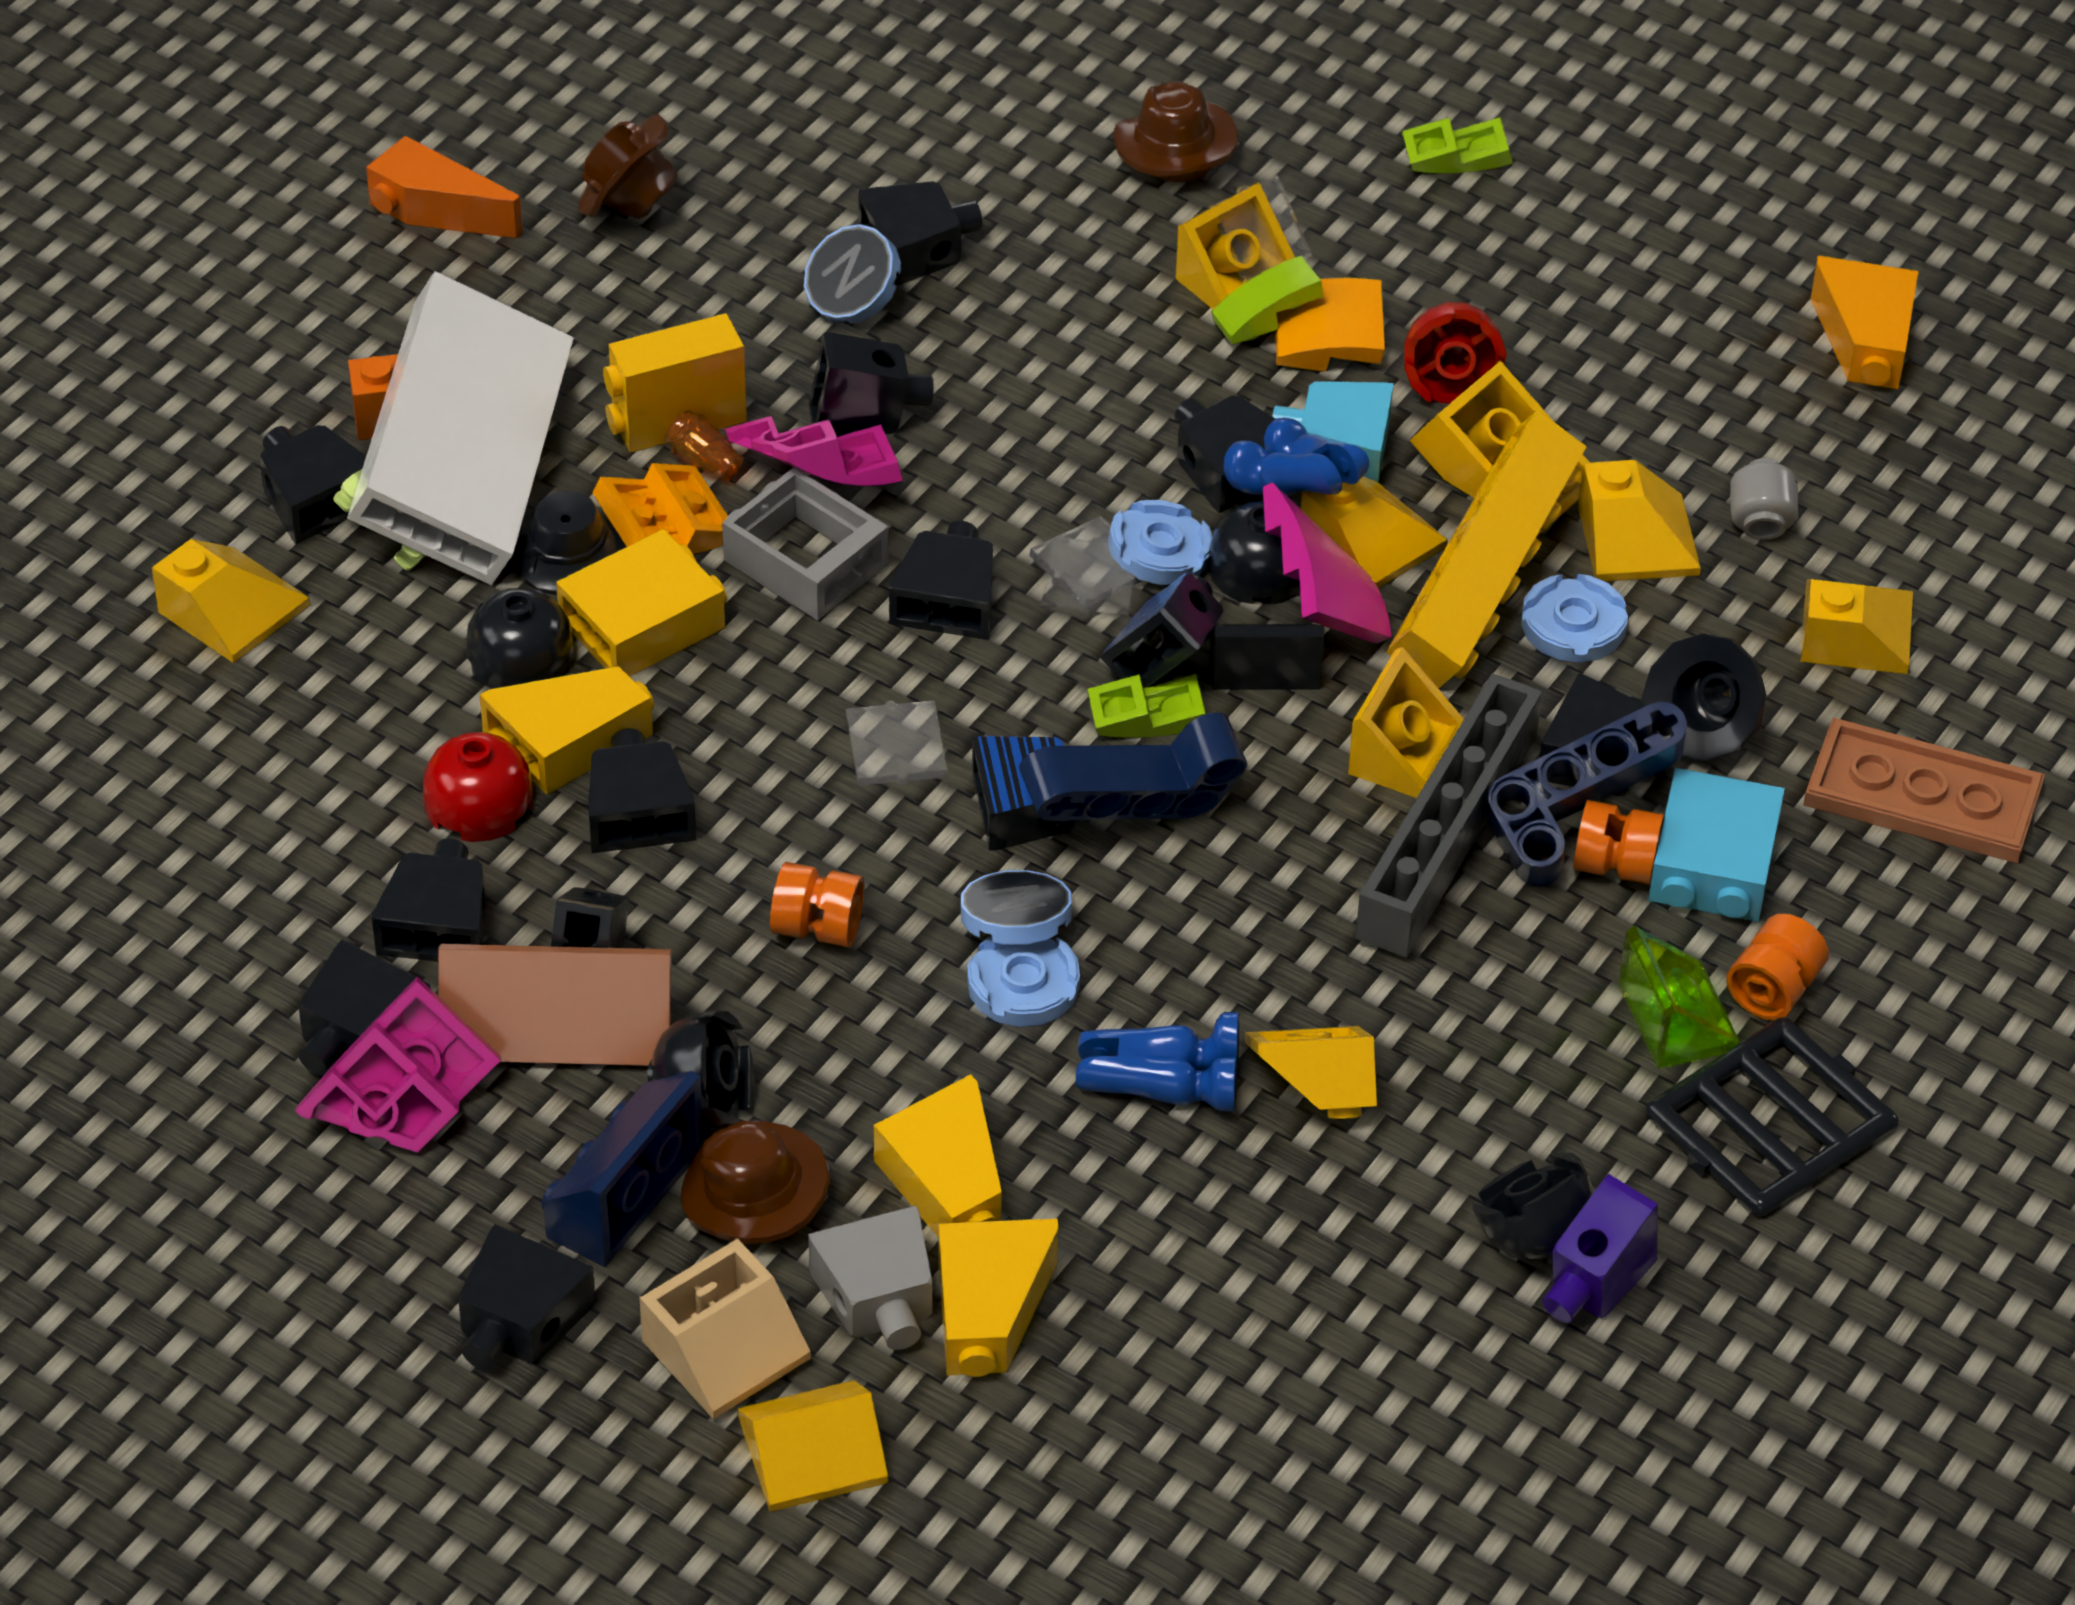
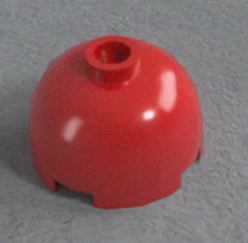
M1445 302L1427 309L1414 320L1405 338L1403 362L1411 387L1424 400L1431 403V399L1440 403H1451L1499 361L1505 365L1507 352L1499 327L1482 309L1465 302Z
M472 732L450 738L436 749L424 770L423 801L425 813L436 829L439 830L442 825L448 830L460 832L461 840L467 842L491 841L511 834L516 830L515 822L527 810L531 812L533 808L532 775L529 766L521 752L501 736L486 732Z

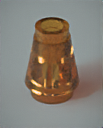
M690 410L683 412L674 420L666 433L665 444L671 448L672 456L696 466L715 477H719L724 482L733 478L742 466L743 456L736 452V449L702 413L696 415Z

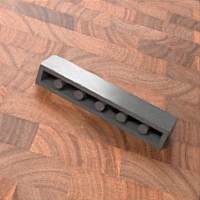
M1493 673L1490 675L1360 892L1356 939L1406 958L1408 957L1488 820V797L1491 786L1501 776L1518 769L1537 736L1542 699L1541 690Z

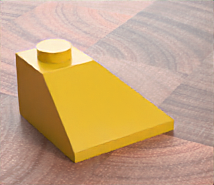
M1636 460L1583 463L1578 511L1595 578L1602 581L1700 576L1701 567L1680 492Z
M1363 476L1356 484L1352 485L1342 483V490L1338 494L1302 492L1301 510L1370 575L1378 588L1447 547L1448 539L1381 484Z
M190 539L152 567L158 612L232 663L236 662L310 606V598L234 547Z
M1807 579L1800 662L1908 674L1913 591Z
M1346 1026L1245 1032V1044L1319 1110L1327 1109L1328 1118L1362 1116V1107L1377 1106L1374 1036L1361 1027Z

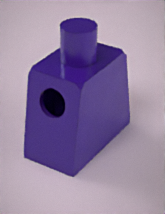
M1608 1174L1554 1247L1553 1286L1542 1299L1544 1308L1554 1318L1564 1323L1571 1322L1581 1308L1596 1317H1606L1657 1261L1658 1204Z

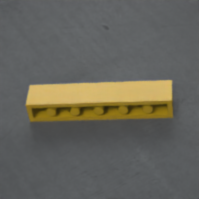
M1539 410L1534 411L1511 433L1386 653L1391 656L1395 649L1403 647L1438 689L1453 676L1462 679L1468 673L1479 656V653L1473 649L1478 640L1482 642L1491 633L1500 619V615L1494 612L1499 603L1504 604L1511 597L1521 581V578L1515 575L1519 566L1525 567L1541 546L1542 542L1536 538L1540 529L1542 531L1546 530L1559 514L1562 505L1557 502L1559 495L1566 494L1581 475L1582 469L1577 466V463L1584 453L1586 445Z

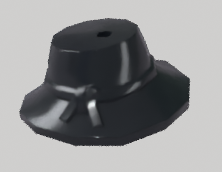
M563 490L547 495L538 503L536 510L523 518L515 549L509 560L515 575L534 590L557 595V581L626 548V545L603 509L596 507L592 499L581 492Z
M1702 633L1673 642L1650 667L1641 701L1646 705L1656 702H1669L1677 706L1684 713L1687 721L1685 750L1682 756L1708 762L1740 751L1760 729L1767 694L1758 662L1733 638ZM1657 730V731H1653L1652 733H1653V734H1658L1659 731H1658V730ZM1671 734L1664 736V740L1671 738Z

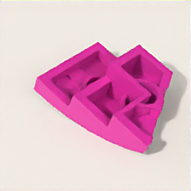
M768 416L725 429L728 441L825 480L860 486L885 485L903 481L898 461L881 425L837 437L830 420H825L778 433L772 416Z
M1273 482L1263 486L1265 532L1280 537L1282 540L1283 575L1300 581L1302 619L1375 644L1392 638L1385 602L1370 575Z
M417 977L337 1060L298 1104L295 1111L301 1117L326 1121L348 1128L349 1132L365 1137H378L389 1141L391 1145L418 1153L459 1112L460 1101L501 1061V1055Z

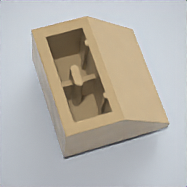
M739 1239L734 1240L640 1297L642 1341L713 1419L811 1359V1351L774 1277Z

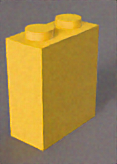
M727 313L608 344L610 366L603 368V376L607 391L612 397V404L605 406L606 418L612 434L621 435L630 453L747 422L744 345Z
M665 529L556 582L558 604L569 618L572 634L605 669L619 666L629 677L725 628L724 604L727 603V594L721 581L714 575L709 576L696 563L691 550L684 544L679 545Z

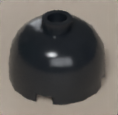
M1264 501L1249 502L1232 509L1215 527L1209 549L1212 582L1225 595L1248 604H1253V597H1271V605L1283 603L1300 594V581L1283 575L1281 538L1265 532Z
M511 588L494 593L480 603L468 623L466 635L467 658L471 663L472 673L475 678L490 689L566 676L574 661L573 634L569 618L553 598L541 591L529 588Z
M729 1011L701 1012L682 1017L662 1033L654 1050L653 1059L648 1064V1082L688 1071L700 1075L701 1120L703 1127H723L742 1121V1119L737 1117L738 1111L749 1109L752 1103L754 1089L753 1058L749 1045H738L737 1038L733 1030L743 1029L738 1019Z
M1574 1153L1550 1154L1549 1156L1554 1165L1545 1166L1540 1169H1536L1532 1160L1521 1163L1500 1174L1478 1193L1483 1204L1473 1203L1472 1209L1481 1228L1490 1241L1509 1257L1530 1261L1543 1259L1545 1263H1553V1250L1556 1243L1594 1193L1581 1159Z

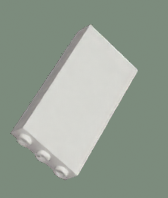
M434 271L414 302L347 519L492 585L512 557L574 337Z

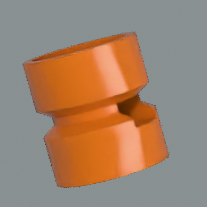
M1587 799L1577 839L1573 870L1604 876L1610 869H1614L1621 880L1651 885L1664 814L1634 808L1628 815H1622L1618 805Z
M785 862L779 871L772 897L770 911L771 932L798 939H804L809 932L815 933L819 943L850 948L855 940L863 909L865 891L863 876L832 870L826 877H820L816 867Z
M1776 914L1767 919L1754 936L1750 946L1745 948L1726 975L1727 987L1736 1002L1752 1015L1765 1020L1787 1017L1802 997L1806 987L1811 985L1829 960V948L1819 931L1804 919L1791 914Z

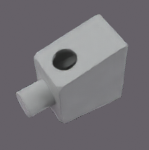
M916 1205L808 1234L809 1271L850 1335L859 1338L882 1331L887 1346L893 1350L908 1348L919 1340L921 1331L917 1322L925 1320L932 1315V1277L920 1215Z

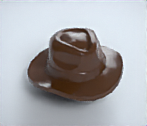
M1171 81L1160 86H1151L1147 90L1139 116L1122 120L1115 124L1114 144L1118 155L1127 165L1135 170L1157 176L1167 182H1188L1204 177L1213 167L1232 158L1238 148V131L1229 114L1219 106L1206 102L1205 96L1199 88L1181 81Z
M659 114L652 115L639 126L630 121L619 122L609 129L590 151L584 161L582 177L587 185L581 193L578 202L579 211L587 218L595 217L601 206L605 204L616 208L625 215L641 219L648 216L653 205L671 190L678 174L675 167L658 147L666 138L669 130L668 122Z
M742 1120L714 1132L697 1152L689 1166L681 1188L683 1210L686 1218L693 1226L724 1240L734 1241L739 1239L741 1243L754 1244L769 1243L783 1239L809 1224L824 1203L830 1183L829 1163L820 1146L799 1130L783 1124Z

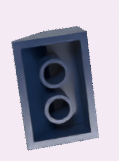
M688 1071L644 1083L629 1101L624 1100L616 1107L609 1125L596 1140L590 1139L580 1150L574 1166L562 1179L554 1180L547 1188L542 1200L546 1238L604 1268L689 1168L692 1160L704 1144L703 1122L701 1120L700 1075Z

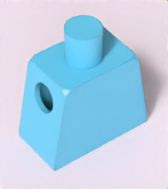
M1315 381L1309 385L1305 409L1275 405L1272 417L1275 419L1285 417L1298 420L1305 427L1308 434H1317L1330 440L1345 442L1359 447L1366 452L1369 458V468L1364 477L1379 483L1391 420L1394 383Z

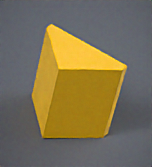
M1260 183L1253 184L1178 226L1176 280L1212 309L1253 277L1282 262L1295 258Z
M1403 647L1394 650L1353 720L1348 774L1417 798L1464 718Z
M855 1380L737 1408L738 1418L770 1512L888 1483V1473L871 1392Z

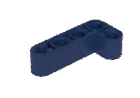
M1669 702L1649 704L1501 776L1493 783L1488 797V820L1513 868L1524 882L1533 886H1545L1553 883L1561 875L1564 868L1565 840L1556 822L1583 810L1587 799L1601 801L1671 767L1681 759L1685 750L1687 721L1684 713L1677 706ZM1653 731H1659L1658 734L1652 735ZM1671 734V738L1664 740V736ZM1643 748V752L1639 753L1638 750ZM1607 752H1617L1626 761L1617 766H1607L1598 757ZM1568 776L1577 784L1568 790H1557L1549 784V781L1554 777ZM1519 800L1527 806V809L1522 813L1513 815L1503 812L1500 809V805L1505 801ZM1545 846L1554 854L1547 860L1536 861L1529 858L1525 853L1531 847Z
M1216 712L1208 713L1192 720L1184 727L1171 745L1049 746L1035 750L1021 761L1019 770L1036 813L1042 820L1183 819L1202 815L1212 810L1245 772L1247 760L1228 716L1224 713Z

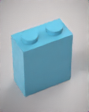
M1675 768L1654 861L1648 901L1759 922L1785 788Z

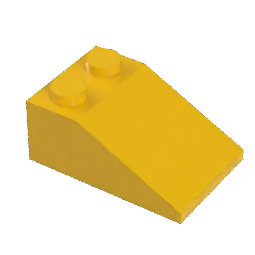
M1499 361L1438 413L1409 441L1445 481L1475 498L1511 433L1536 410H1539L1549 419L1551 417L1506 366ZM1582 454L1577 466L1583 471V463L1590 462ZM1582 472L1571 489L1566 494L1559 495L1557 502L1562 505V508L1554 521L1579 500Z

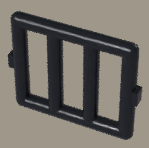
M1785 1017L1771 1022L1647 1103L1645 1109L1647 1117L1688 1154L1687 1164L1702 1178L1710 1174L1756 1216L1769 1214L1894 1131L1899 1123L1897 1114L1854 1077L1856 1072L1854 1065L1841 1054L1833 1058L1796 1024ZM1783 1043L1868 1120L1846 1134L1766 1063L1761 1056ZM1741 1070L1825 1145L1826 1148L1803 1161L1726 1092L1719 1083ZM1699 1097L1784 1175L1761 1190L1676 1111Z

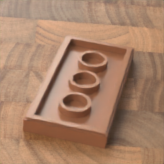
M1832 717L1805 792L1803 805L2018 864L2043 787L2045 774Z
M440 944L438 949L439 997L501 1055L500 1062L648 1065L653 1059L654 1050L662 1033L671 1026L672 949Z

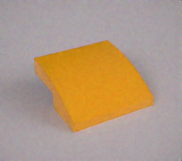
M1364 278L1320 279L1323 292L1322 298L1304 303L1295 309L1277 312L1278 330H1275L1276 365L1326 372L1330 357L1374 364L1381 363L1385 351L1381 280Z
M652 463L644 479L600 477L592 492L626 547L662 529H665L679 545H686L692 554L702 553L723 545L722 523L728 515L696 466Z

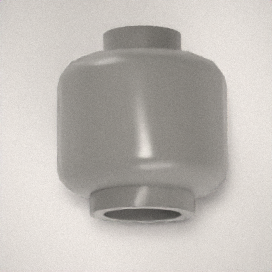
M1769 458L1753 460L1749 465L1737 470L1730 481L1732 522L1739 529L1743 530L1747 536L1754 539L1769 540L1783 535L1785 530L1792 527L1798 519L1797 476L1789 468Z

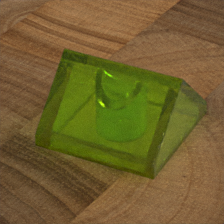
M1635 925L1631 927L1625 934L1618 985L1657 1069L1719 1056L1739 1044L1738 1036L1702 962Z

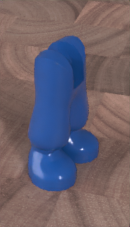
M1285 417L1275 419L1268 425L1264 435L1265 450L1257 443L1242 440L1232 444L1224 458V472L1230 485L1242 493L1263 496V486L1272 482L1287 496L1306 491L1329 495L1338 494L1342 490V483L1356 484L1367 473L1369 468V458L1366 452L1359 447L1345 442L1330 440L1317 434H1308L1305 427L1298 420Z
M1239 1012L1222 1013L1217 1018L1210 1037L1206 1039H1199L1197 1034L1187 1026L1100 1029L1080 1033L1078 1054L1082 1061L1077 1065L1075 1076L1076 1086L1079 1089L1093 1092L1138 1095L1175 1105H1189L1195 1101H1204L1219 1111H1235L1239 1063Z

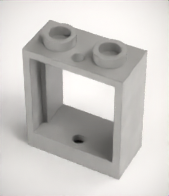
M795 467L777 481L767 484L759 495L741 509L731 512L722 523L724 561L817 621L889 564L888 526ZM794 518L801 520L837 543L835 547L807 569L765 543L766 540Z

